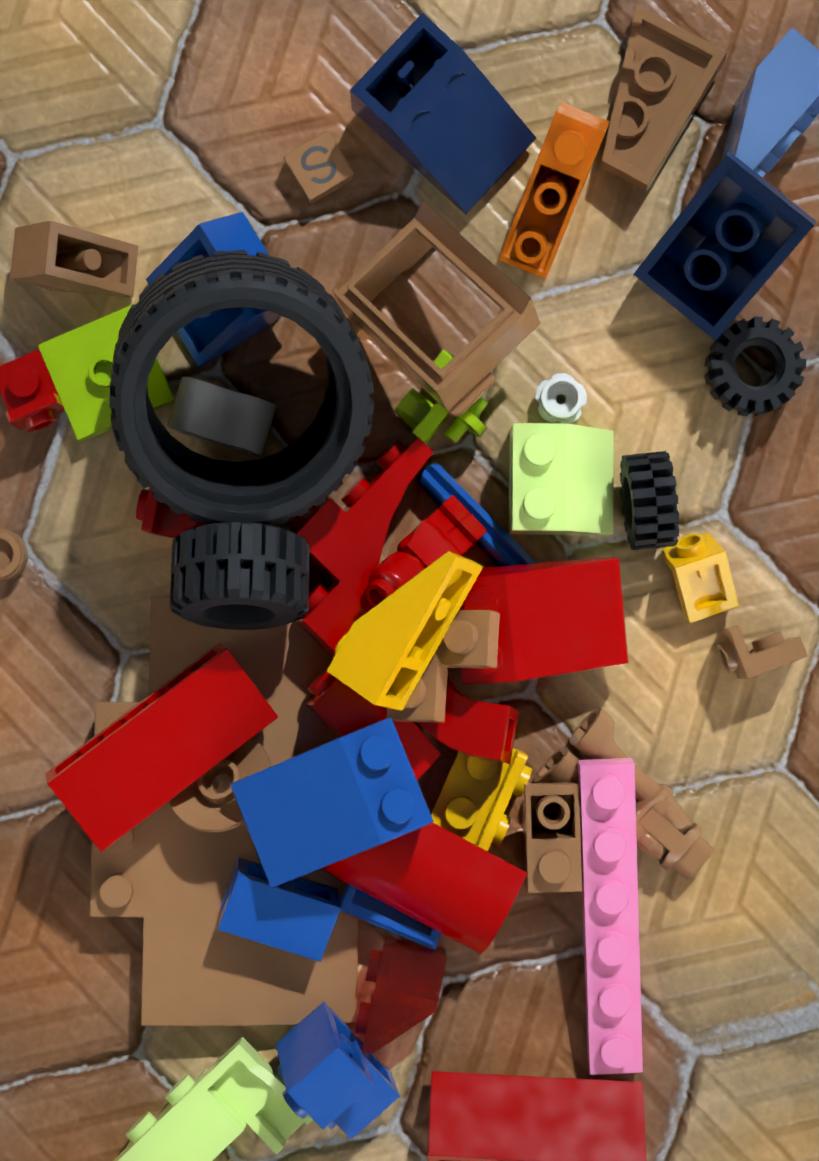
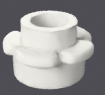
M558 373L554 374L551 380H544L540 383L536 390L535 399L539 402L538 412L544 420L549 423L560 421L564 424H570L581 416V408L586 405L587 394L583 385L575 381L573 376ZM558 395H563L566 398L564 404L556 402Z

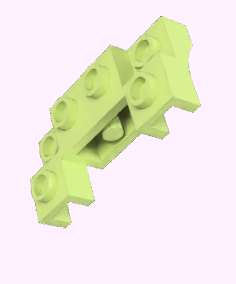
M242 1036L209 1069L206 1068L194 1080L189 1074L179 1080L164 1097L169 1104L156 1117L148 1111L128 1130L125 1136L130 1142L126 1149L113 1161H213L245 1130L246 1124L277 1155L284 1148L286 1140L304 1122L308 1125L313 1119L309 1115L302 1119L293 1112L282 1095L286 1088L279 1073H276Z

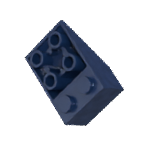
M424 13L410 25L350 89L352 111L465 215L536 140V136L464 50Z

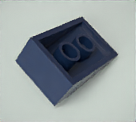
M729 151L633 275L716 341L814 227L817 221Z

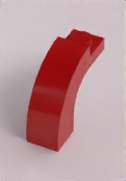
M448 674L445 723H418L437 740L455 750L477 758L510 764L519 711L507 705L466 698L455 687Z

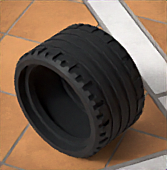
M223 250L213 252L214 256L204 258L201 254L173 266V272L167 276L163 273L158 276L139 295V302L136 305L132 304L121 325L118 341L115 344L110 381L111 424L119 451H124V461L129 470L137 477V481L143 488L149 487L152 490V497L160 503L163 502L169 506L173 512L179 515L185 513L190 516V520L200 524L202 522L208 524L248 522L267 525L277 522L280 525L289 522L288 519L297 515L299 517L309 512L308 508L315 504L321 505L327 500L328 495L333 491L336 492L343 485L342 479L346 474L351 475L355 469V463L359 456H362L366 447L363 440L365 436L370 435L372 427L371 420L374 413V402L370 393L374 392L370 368L362 347L342 308L334 297L325 291L324 286L300 267L296 269L290 267L288 261L261 252H257L256 256L247 255L246 250L226 252ZM239 307L272 311L296 322L315 338L326 354L328 379L324 401L315 420L295 442L282 451L259 460L242 462L211 459L190 450L174 438L157 417L148 396V376L158 353L174 333L195 318L219 309Z

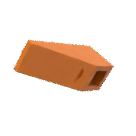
M563 102L560 104L551 122L498 260L544 279L547 278L610 121Z

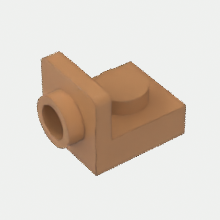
M738 625L720 630L723 641L717 643L718 652L728 673L735 671L738 679H749L808 657L801 637L784 639L781 631L751 641L754 649L752 652L748 651Z

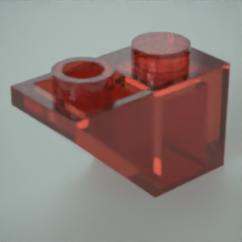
M384 936L381 951L371 949L365 981L375 983L371 1003L360 1002L354 1032L355 1034L364 1035L362 1052L374 1054L436 1012L447 960L446 948L436 947V950H431L412 941Z

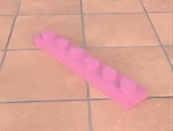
M632 758L578 760L588 1069L590 1075L643 1072L635 763Z

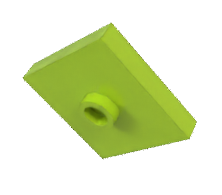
M132 305L38 344L77 440L80 442L112 430V411L110 408L112 362L119 330ZM158 357L149 373L147 382L148 396L155 411L175 402L174 394Z

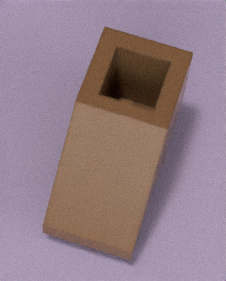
M578 782L524 784L522 850L523 871L528 873L524 880L528 893L582 892L580 794Z

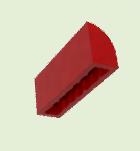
M219 642L45 773L47 785L97 848L103 852L271 724L278 716L230 651Z
M433 822L383 844L320 868L326 873L479 954H482L495 938L528 874Z
M431 1071L427 1161H647L643 1082Z

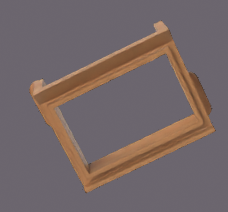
M423 200L412 221L341 288L337 289L335 287L332 290L344 312L451 416H460L465 413L493 386L494 377L490 371L541 324L531 297ZM432 247L439 251L503 310L442 369L371 303L402 272L409 270Z

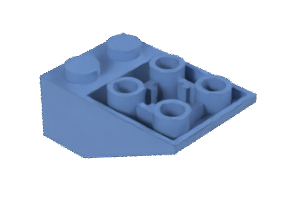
M793 27L757 66L736 100L722 156L723 159L730 151L762 178L772 170L800 134L802 135L819 116V50Z

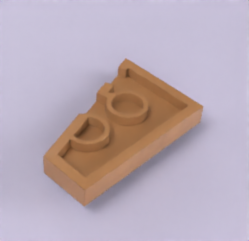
M636 4L617 97L614 102L602 157V168L647 192L724 64L727 51Z

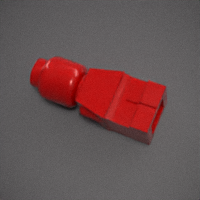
M454 495L450 496L428 518L423 519L411 533L399 542L397 546L398 552L389 555L373 569L369 576V585L365 589L367 600L375 607L448 551L463 556L488 530Z

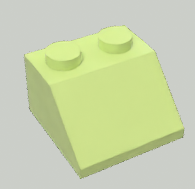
M513 423L509 430V534L613 535L614 431L564 423Z

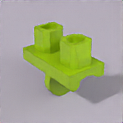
M442 350L433 362L442 369L455 356ZM412 388L395 408V412L402 421L413 430L412 439L414 440L419 437L426 445L450 416L455 420L445 431L444 435L455 444L467 430L477 437H481L487 430L486 426L477 418L488 405V402L483 397H480L462 415L451 416L438 402L433 405Z

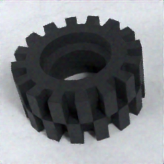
M753 317L749 321L742 319L730 328H727L709 348L711 350L710 354L705 359L704 366L708 367V373L704 377L706 384L711 383L714 389L710 392L715 400L719 397L724 402L723 408L728 411L732 409L738 410V415L747 417L750 414L760 416L779 408L796 394L795 390L802 385L805 378L801 376V371L806 369V359L800 358L799 353L804 350L801 341L796 344L793 342L791 337L795 333L789 327L783 331L778 327L780 321L773 318L768 322H763V317ZM747 348H758L765 351L771 357L774 372L771 380L766 385L759 387L749 386L738 377L735 363L741 351Z
M660 451L623 455L620 462V482L622 485L620 493L623 501L622 513L625 517V532H627V540L631 550L677 545V536H679L677 504L679 502L678 494L675 491L677 485L676 478L673 476V464L670 461L669 453Z

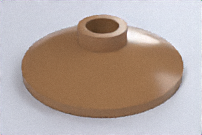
M252 737L169 801L172 810L185 824L199 831L223 832L242 825L245 822L231 787L219 794L218 788L223 782L233 781L234 783L271 767L267 752Z

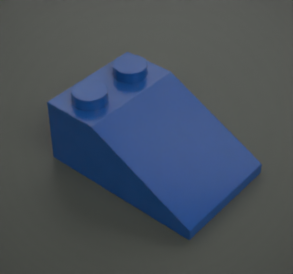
M391 717L230 784L270 888L434 822Z

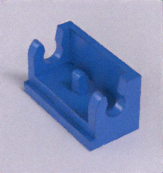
M237 857L220 906L222 913L218 922V930L321 962L341 910L339 892L337 888L303 877H298L270 888L261 864Z

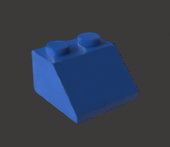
M240 212L199 223L145 280L150 285L162 273L166 276L172 273L173 266L201 254L204 258L214 256L213 252L223 250L224 252L246 250L247 255L256 256L257 252L268 254L245 214ZM250 307L219 309L195 318L177 332L198 367H201L265 330L281 315L272 311Z

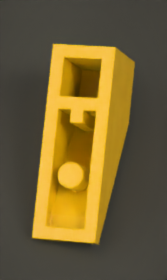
M450 551L445 553L352 624L348 633L338 642L335 649V657L327 672L372 704L402 711L483 566Z

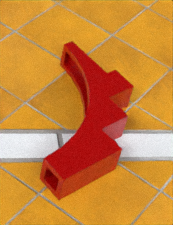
M419 437L405 445L397 440L376 462L382 470L369 483L362 477L341 498V501L346 505L344 509L332 498H329L319 506L313 505L308 508V513L301 517L297 515L289 522L295 528L292 533L303 537L307 544H309V563L330 583L327 588L319 583L309 592V611L303 618L295 622L332 658L335 657V649L338 642L348 633L352 624L374 608L365 595V589L369 585V576L373 569L379 565L390 521L408 484L433 453ZM328 667L308 687L312 696L304 704L339 738L386 719L387 707L374 705L328 673ZM393 721L418 781L441 753L415 722Z

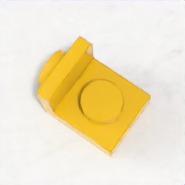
M709 533L688 534L680 537L677 545L661 549L664 562L672 570L682 612L689 623L739 606L726 551Z

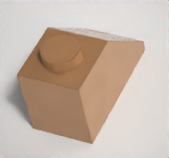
M54 221L16 227L10 280L54 291L133 297L138 245Z

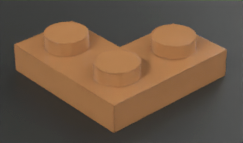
M459 610L404 709L400 711L387 708L386 719L391 717L392 721L445 723L448 668H497L500 613L491 610Z

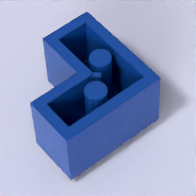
M325 1002L321 1003L276 1043L280 1061L277 1071L285 1083L286 1090L282 1092L286 1103L297 1116L304 1119L309 1115L322 1129L325 1127L333 1129L338 1125L352 1139L400 1097L391 1071Z

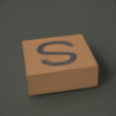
M329 130L283 156L285 163L310 205L355 179L354 172Z

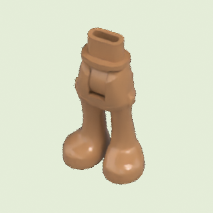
M601 707L588 714L570 737V744L590 760L628 758L614 740V721ZM561 747L541 766L534 778V782L579 783L578 760L580 759L567 747ZM635 765L637 848L659 860V864L665 870L673 867L681 876L688 880L711 857L714 848L700 836L702 828L696 823L691 822L685 811L674 799L673 790L665 784H657Z

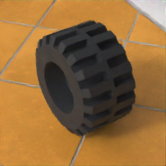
M214 523L182 532L173 539L171 611L181 618L199 625L231 630L268 629L297 621L303 618L309 611V544H307L303 537L295 533L259 523Z

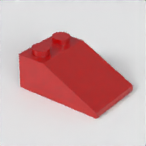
M619 557L482 568L459 609L491 610L500 613L497 668H461L463 685L515 682L629 662Z

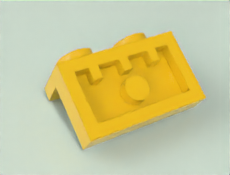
M513 748L511 762L507 764L477 758L457 751L431 811L433 823L488 851L491 843L500 846L511 821V817L504 814L512 794L519 798L524 792V784L528 783L532 768L525 765L528 755Z

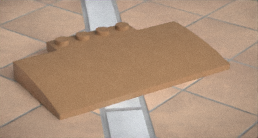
M151 597L149 695L221 642L230 651L278 716L276 720L253 736L267 752L272 766L339 738L304 704L312 696V693L308 690L309 685L325 668L330 666L333 658L295 621L279 627L258 630L213 628L190 622L174 614L170 608V597ZM95 702L94 736L139 702ZM233 781L223 782L218 788V794L229 789ZM168 801L103 852L92 841L90 917L143 918L141 1026L297 1025L323 1002L344 1023H357L358 918L341 911L339 912L321 962L218 930V922L222 913L220 906L237 857L261 864L245 823L223 832L199 831L179 819ZM321 869L301 876L337 888L339 898L346 884Z

